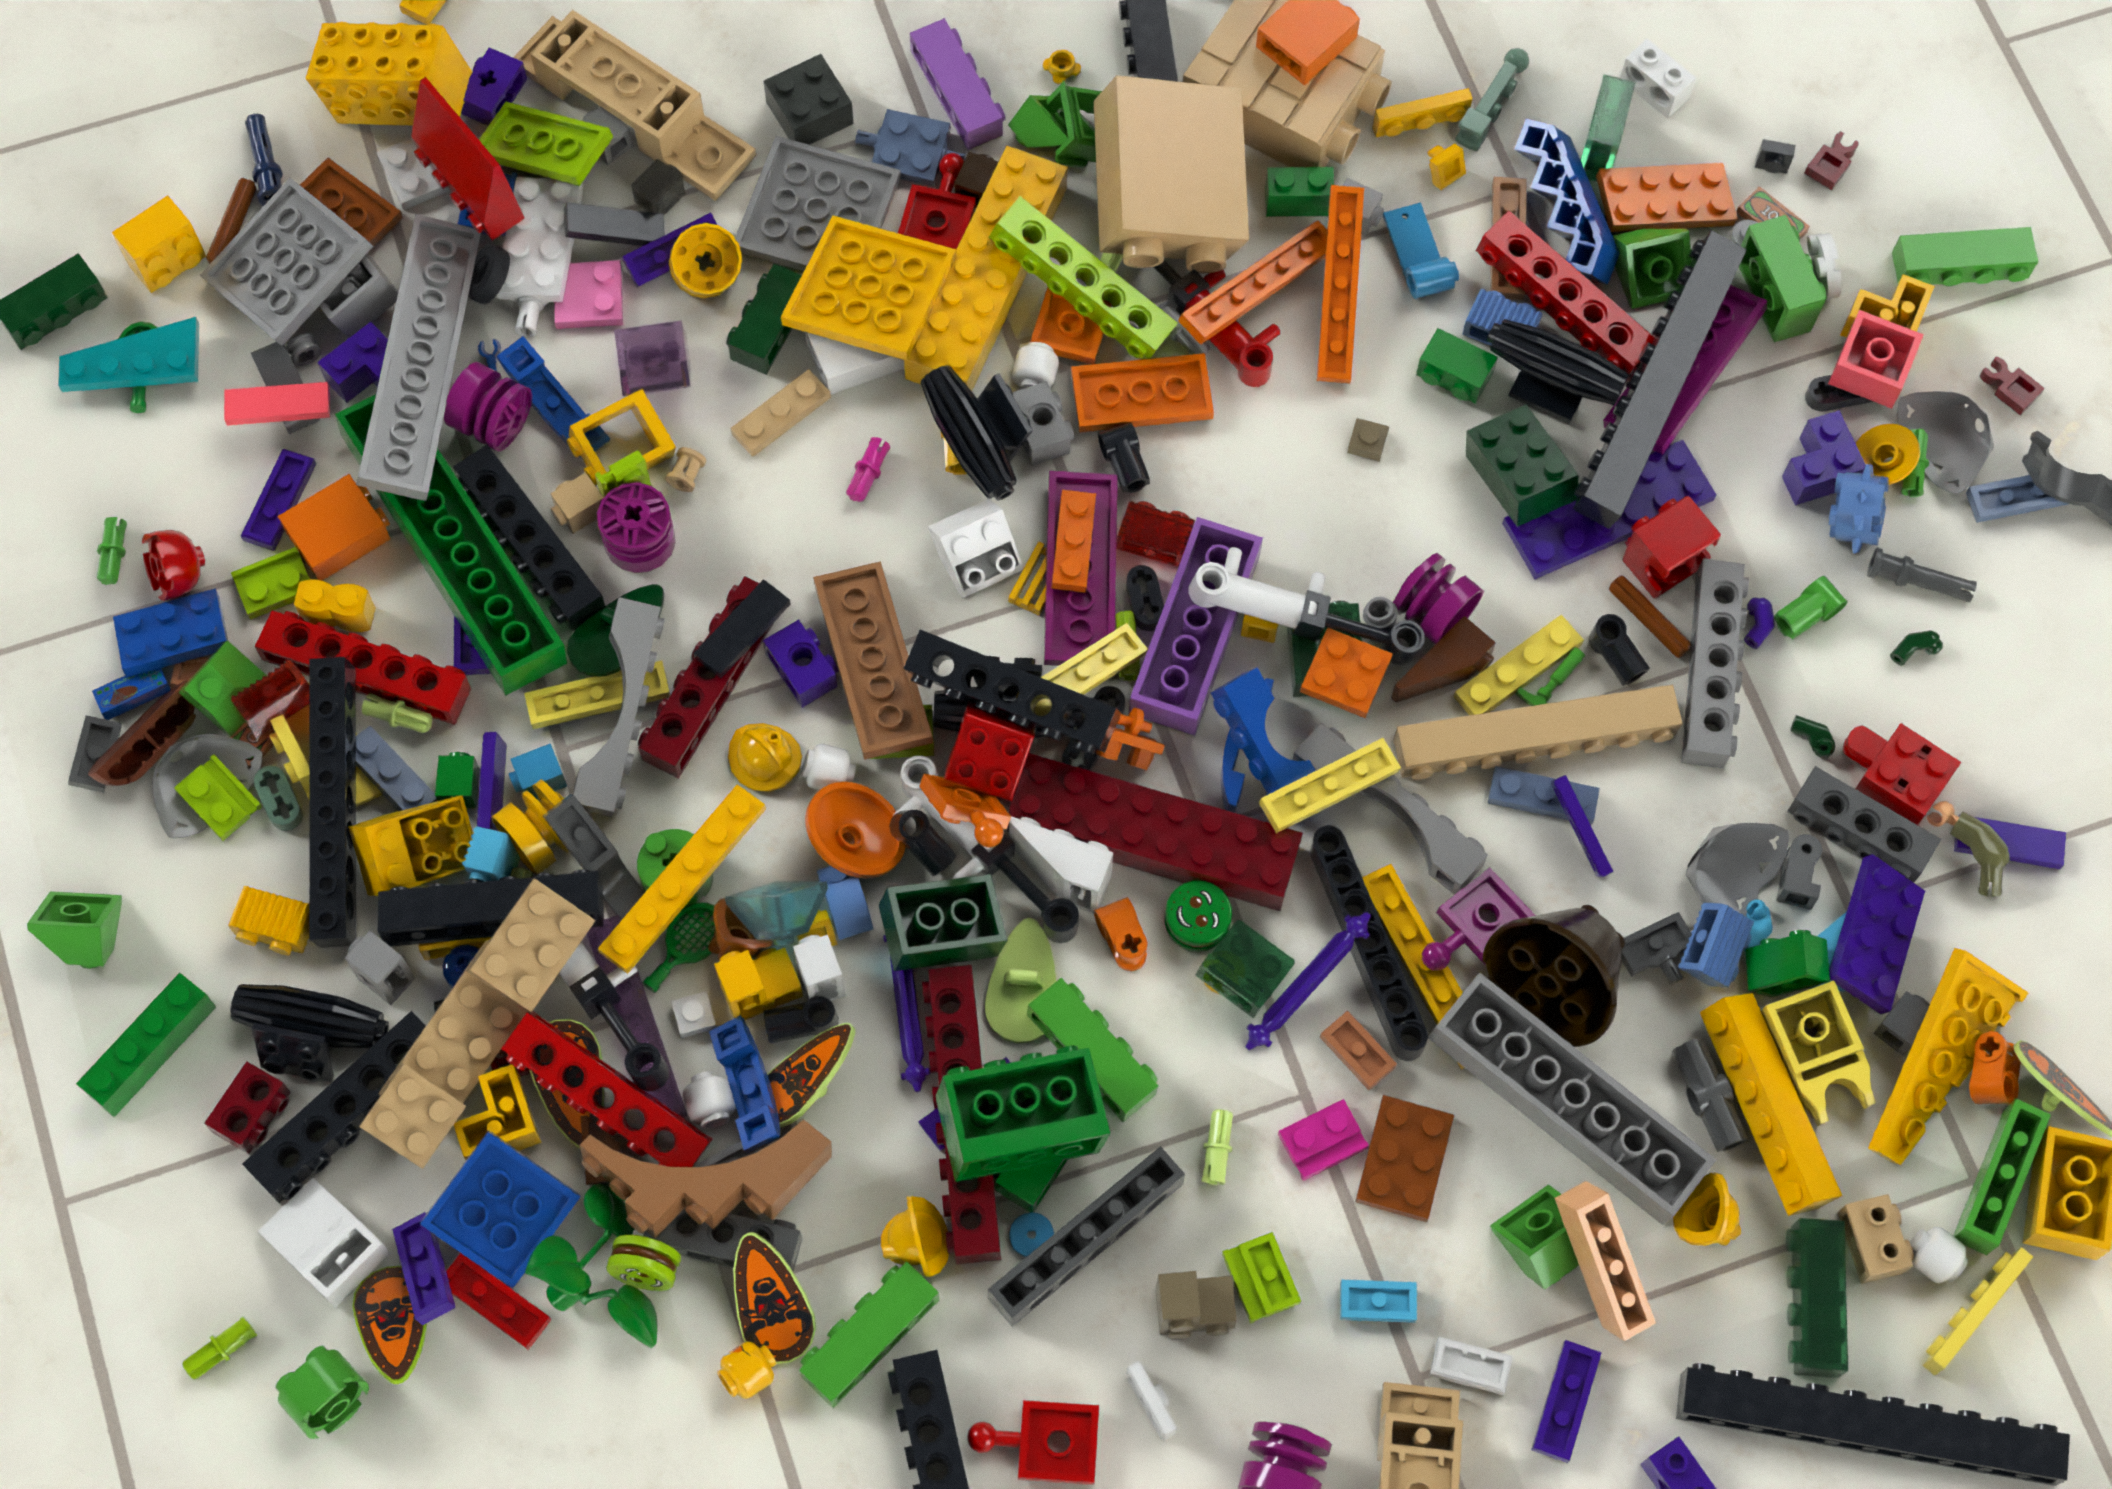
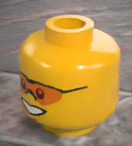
M746 1341L721 1358V1369L717 1371V1374L723 1386L732 1397L738 1395L741 1398L749 1399L773 1382L774 1373L772 1367L776 1365V1361L765 1345L759 1348L753 1342Z

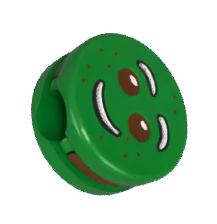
M1199 880L1184 883L1177 887L1168 898L1164 916L1166 931L1172 941L1185 950L1193 952L1211 950L1218 946L1229 932L1232 907L1225 892L1215 884Z

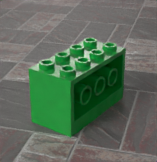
M1066 1046L1058 1049L1056 1054L1042 1057V1053H1030L1022 1056L1020 1061L1006 1063L1002 1059L994 1060L984 1064V1068L969 1070V1067H958L949 1070L947 1075H944L935 1097L955 1182L1013 1171L1061 1159L1068 1160L1098 1154L1111 1134L1089 1048L1078 1050V1046Z

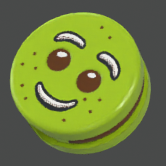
M622 1235L615 1238L613 1242L612 1253L608 1259L606 1270L613 1278L624 1284L649 1291H666L674 1286L676 1267L680 1266L681 1255L673 1247L656 1239L639 1235Z

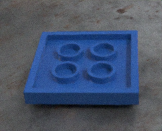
M488 1130L420 1221V1225L513 1289L525 1273L534 1249L541 1241L555 1233L581 1196Z

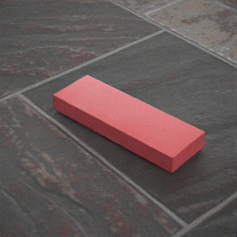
M328 382L224 390V420L227 426L330 418V386Z

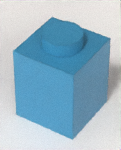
M551 743L510 759L515 771L508 774L516 793L527 790L536 799L539 798L533 788V785L539 780H543L554 791L567 787Z

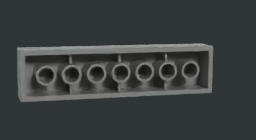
M1480 972L1428 1036V1039L1662 1225L1675 1216L1716 1161L1714 1157Z

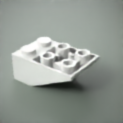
M1011 816L1009 838L1015 844V852L1057 897L1069 899L1077 908L1091 913L1100 908L1112 877L1113 852L1108 851L1109 849L1099 842L1089 841L1085 843L1075 839L1071 833L1065 830L1055 829L1051 831L1041 827L1040 823L1031 818L1021 817V819H1017Z
M314 1178L306 1183L258 1230L335 1308L390 1254L383 1243Z

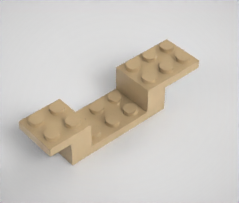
M571 10L562 21L552 16L513 57L524 63L527 77L562 100L575 89L634 128L639 151L715 201L757 156L754 147L704 115L700 92L574 10Z
M534 878L492 938L484 942L379 1091L380 1097L359 1127L423 1169L465 1109L466 1105L463 1103L479 1082L478 1076L486 1072L527 1012L532 1013L596 920Z
M1391 1382L1383 1383L1377 1461H1381L1379 1489H1459L1463 1421L1458 1420L1460 1390Z

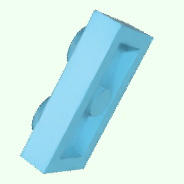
M1341 1280L1340 1320L1415 1323L1417 1321V1282Z

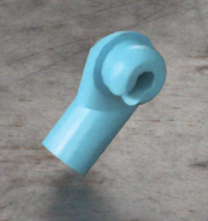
M1759 899L1750 901L1746 907V916L1754 921L1750 931L1751 941L1747 948L1760 945V941L1767 939L1773 930L1769 908Z

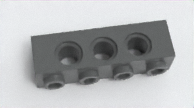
M1816 766L1787 811L1794 815V818L1800 824L1808 827L1813 826L1825 833V836L1831 842L1845 845L1854 850L1861 859L1874 854L1913 883L1921 875L1942 840ZM1823 805L1833 806L1838 814L1828 813ZM1855 823L1865 825L1869 833L1860 832L1856 828ZM1887 841L1896 843L1900 847L1901 852L1891 850L1887 845Z
M685 1208L655 1238L673 1247L682 1256L734 1268L735 1255L740 1239L744 1234L754 1232L770 1239V1244L783 1256L793 1272L802 1243L801 1232L795 1229V1224L779 1219L774 1220L773 1224L759 1221L760 1216L747 1211H738L737 1215L729 1213L715 1229L703 1222V1224L698 1223L697 1228L692 1233L683 1234L678 1231L680 1223L686 1219H692ZM727 1227L734 1231L733 1237L728 1242L720 1243L714 1240L716 1232L721 1228ZM646 1231L644 1232V1235H643L644 1237H649V1238L654 1239V1238H653L650 1234H648Z

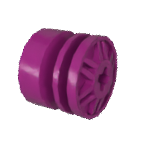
M474 362L461 372L447 396L443 418L445 425L468 436L474 434L476 441L487 444L491 449L500 452L516 439L528 418L532 404L531 389L522 384H517L516 381L508 377L502 379L499 372L479 362Z
M638 482L622 484L610 490L601 500L597 511V519L603 545L611 562L622 570L633 573L650 572L662 566L672 555L676 544L670 508L663 494L650 485Z
M1438 553L1431 555L1410 573L1393 601L1399 615L1406 612L1405 620L1415 622L1423 615L1425 616L1420 627L1423 629L1425 636L1434 644L1463 616L1469 618L1484 594V590L1466 575L1451 584L1450 582L1454 577L1456 568L1451 563L1444 566L1445 559Z
M1255 1422L1252 1435L1259 1440L1250 1441L1248 1450L1263 1458V1461L1244 1462L1238 1489H1321L1322 1483L1308 1475L1307 1471L1321 1472L1326 1470L1327 1462L1320 1457L1329 1456L1332 1444L1328 1440L1299 1426L1287 1423Z

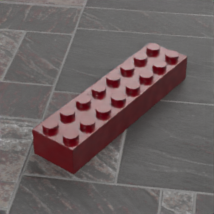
M1031 753L1028 754L1008 812L1010 816L1021 819V817L1031 818L1040 823L1041 827L1051 831L1055 829L1065 830L1071 833L1075 839L1085 843L1089 841L1099 842L1109 849L1108 851L1113 852V863L1181 883L1197 880L1207 881L1218 886L1229 897L1280 912L1303 832L1289 828L1276 833L1271 823Z

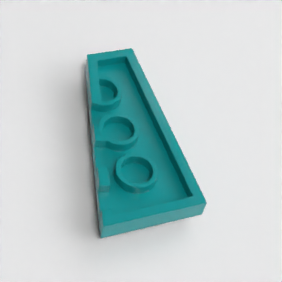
M192 317L59 356L58 386L62 392L198 382L197 317Z

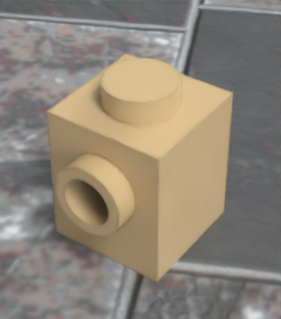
M585 472L572 481H564L554 492L550 493L554 507L550 508L559 525L566 524L574 534L597 520V511L604 497Z

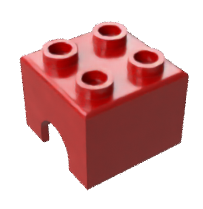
M1685 496L1679 501H1676L1674 498L1670 499L1659 508V514L1649 519L1648 516H1644L1631 527L1633 531L1632 536L1625 542L1627 548L1622 561L1654 599L1696 573L1703 558H1711V555L1705 548L1711 544L1715 547L1721 537L1720 532L1690 496Z
M968 701L957 739L946 765L944 780L1012 802L1035 737L1036 725L1029 723L1028 728L1022 727L1009 721L1008 714L996 711L995 715L976 708L975 703Z

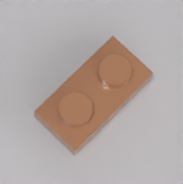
M1348 1010L1320 1034V1039L1368 1091L1397 1066V1063Z

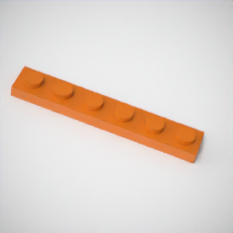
M1331 185L1317 381L1347 384L1351 382L1364 202L1363 187Z
M1319 220L1315 221L1183 312L1178 322L1200 345L1325 259L1327 229Z

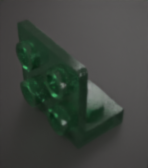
M1237 920L1214 951L1205 958L1195 976L1254 1019L1291 970L1295 961L1247 924Z

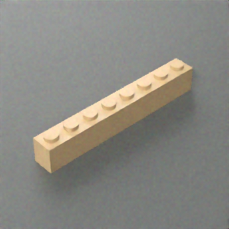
M1672 684L1397 726L1393 740L1398 763L1401 766V777L1412 776V779L1420 780L1432 776L1435 772L1446 771L1447 774H1458L1466 771L1468 767L1481 766L1482 769L1495 768V766H1500L1502 762L1513 760L1518 764H1524L1534 761L1539 756L1550 755V758H1562L1571 754L1572 751L1584 750L1585 753H1595L1605 749V746L1617 744L1620 748H1628L1639 744L1640 741L1653 739V742L1656 743L1665 742L1676 736L1683 723Z

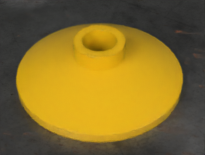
M1878 425L1866 431L1856 441V446L1865 464L1873 465L1875 476L1888 477L1889 485L1906 478L1914 470L1920 458V445L1916 436L1911 430L1902 425ZM1889 457L1893 458L1889 462L1883 463L1885 459Z

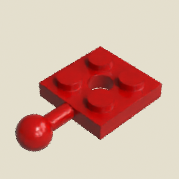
M949 153L942 157L939 168L943 177L939 190L912 184L898 234L957 250L976 207L975 197L952 193L955 179L964 163V159L959 154ZM933 217H940L945 221L944 225L938 228L929 226L927 222Z
M1023 1400L1021 1432L996 1431L988 1422H977L970 1427L967 1441L969 1446L979 1453H986L995 1446L1020 1448L1018 1480L1094 1485L1099 1405ZM1056 1432L1066 1434L1070 1440L1068 1449L1061 1453L1052 1451L1047 1444L1048 1438Z

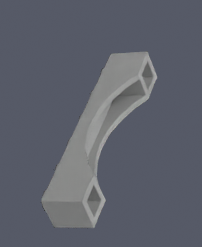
M621 597L618 598L609 640L617 654L622 671V706L617 725L607 743L592 759L581 766L577 773L573 794L588 812L612 817L615 808L622 809L626 788L620 787L622 775L630 774L634 754L628 753L630 740L637 741L642 720L635 718L638 705L645 707L649 686L643 685L646 672H653L657 652L651 651L653 638L660 639L665 619L658 617L661 607Z
M1320 723L1294 752L1293 760H1310L1317 771L1357 750L1346 743L1345 737L1338 730L1332 727L1327 728L1324 724ZM1395 775L1358 792L1387 807L1406 824L1421 848L1429 875L1455 895L1464 888L1484 866L1488 854L1484 852L1485 850L1481 843L1472 837L1467 838L1456 830V825L1451 819L1444 815H1437L1429 808L1428 803L1423 797L1417 793L1411 794L1403 788Z

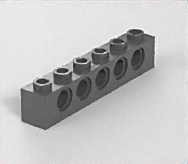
M1160 1146L988 1288V1299L1013 1327L1178 1190L1184 1183L1185 1173Z

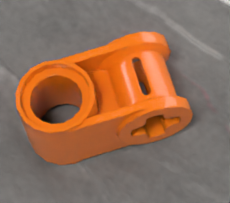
M1125 897L1094 910V917L1099 931L1106 940L1117 965L1126 971H1135L1141 968L1146 962L1148 942L1130 899ZM1130 946L1132 950H1137V952L1132 953L1130 949H1125V947Z
M1985 1032L1977 1039L1974 1047L1973 1070L1969 1082L1970 1096L1973 1102L1978 1105L2011 1104L2018 1098L2019 1094L2018 1081L2021 1061L2014 1051L2013 1043L2007 1042L1998 1032Z

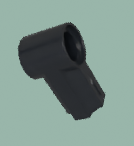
M1129 422L1098 432V441L1102 454L1107 462H1111L1115 475H1118V482L1122 492L1134 493L1150 484L1149 474L1139 452L1138 436L1132 423Z
M1606 614L1600 617L1589 635V644L1596 653L1604 657L1623 686L1629 685L1647 673L1650 667L1626 634L1627 629L1624 620L1615 614ZM1600 630L1610 631L1615 639L1605 638Z
M915 809L899 811L891 818L889 826L892 836L898 841L903 842L931 876H936L945 870L957 856L933 829L928 817L922 811ZM908 816L916 822V830L911 836L906 834L903 829L904 820Z
M814 996L805 1003L764 1011V1022L769 1043L811 1035L817 1036L837 1026L839 1023L833 1003L824 996ZM819 1010H826L830 1013L828 1019L822 1023L812 1021L813 1014Z

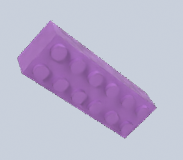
M1200 517L1196 518L1130 696L1129 713L1133 708H1139L1144 711L1145 720L1194 736L1196 735L1239 612L1216 605L1210 608L1196 605L1189 596V585L1203 564L1213 562L1225 567L1228 550L1232 547L1239 548L1242 551L1237 575L1252 579L1261 554L1262 537ZM1202 581L1206 588L1216 589L1213 583Z

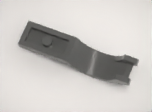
M2038 430L2033 432L2030 437L2032 441L2028 454L2023 456L2022 463L2035 485L2045 494L2058 501L2076 506H2084L2112 525V480L2103 474L2081 473L2064 467L2049 453L2048 447L2052 440Z
M569 794L542 817L584 870L598 871L603 886V899L622 920L645 891L627 870L619 857L618 851L574 794Z

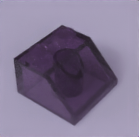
M681 320L614 330L623 397L629 396L640 389H643L646 394L691 387V367L687 335Z

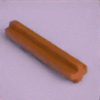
M245 178L238 180L207 253L206 259L209 264L239 233L257 189L255 182Z
M1625 576L1617 577L1610 584L1609 591L1675 657L1681 658L1690 650L1691 642Z

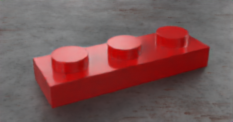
M462 1253L457 1256L446 1270L453 1296L527 1350L531 1348L552 1320L547 1314Z

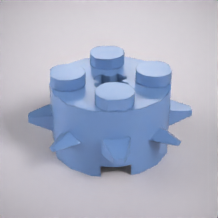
M1866 464L1863 474L1852 472L1838 473L1836 478V505H1831L1829 525H1831L1830 537L1839 541L1852 542L1854 554L1860 552L1863 544L1878 546L1886 512L1885 498L1883 496L1884 491L1888 492L1889 478L1875 476L1872 464Z

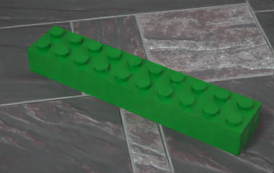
M376 394L335 414L340 434L359 465H361ZM438 448L426 501L376 490L505 696L567 664L564 643Z

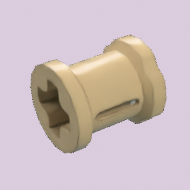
M680 447L676 453L678 457L672 472L667 473L665 480L677 490L693 492L697 473L700 468L705 466L707 461L698 451L687 447Z

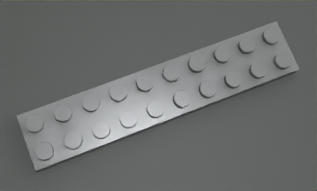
M415 214L356 483L358 486L423 501L427 499L481 235L475 228Z

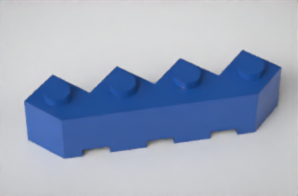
M1526 118L1514 150L1529 160L1539 163L1530 188L1546 199L1556 201L1547 228L1563 238L1573 240L1565 260L1587 279L1608 285L1620 253L1572 139L1554 125Z

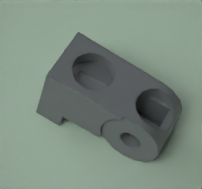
M1802 834L1793 840L1784 858L1776 901L1811 910L1819 899L1821 885L1811 883L1814 866L1822 854V845L1816 837Z

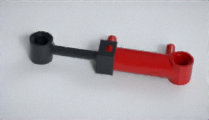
M1165 260L1162 264L1153 267L1170 284L1168 300L1180 315L1211 294L1209 289L1226 277L1224 270L1209 273L1202 277L1194 269L1181 278ZM1236 320L1208 340L1238 370V377L1244 384L1251 387H1260L1270 379L1273 364V352L1267 344L1279 336L1281 331L1276 324H1271L1253 338ZM1258 362L1261 364V366L1255 367L1251 366L1249 363Z

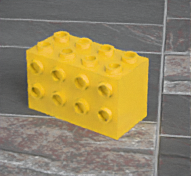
M337 22L322 23L305 79L338 124L413 126L421 79L426 77L460 117L472 70L443 25L378 24L374 22L354 24Z

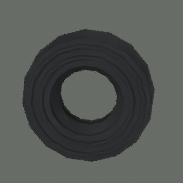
M492 243L480 249L476 255L468 294L470 299L480 304H487L496 297L509 271V252Z

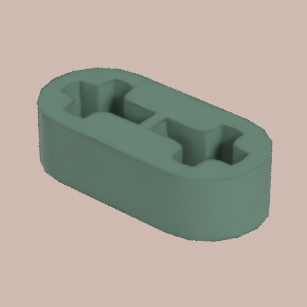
M271 765L258 770L253 782L269 819L279 830H293L301 823L303 812L285 773L279 767ZM273 777L276 781V787L279 791L274 795L267 786V779ZM284 802L288 810H290V817L285 820L280 816L281 811L278 804Z

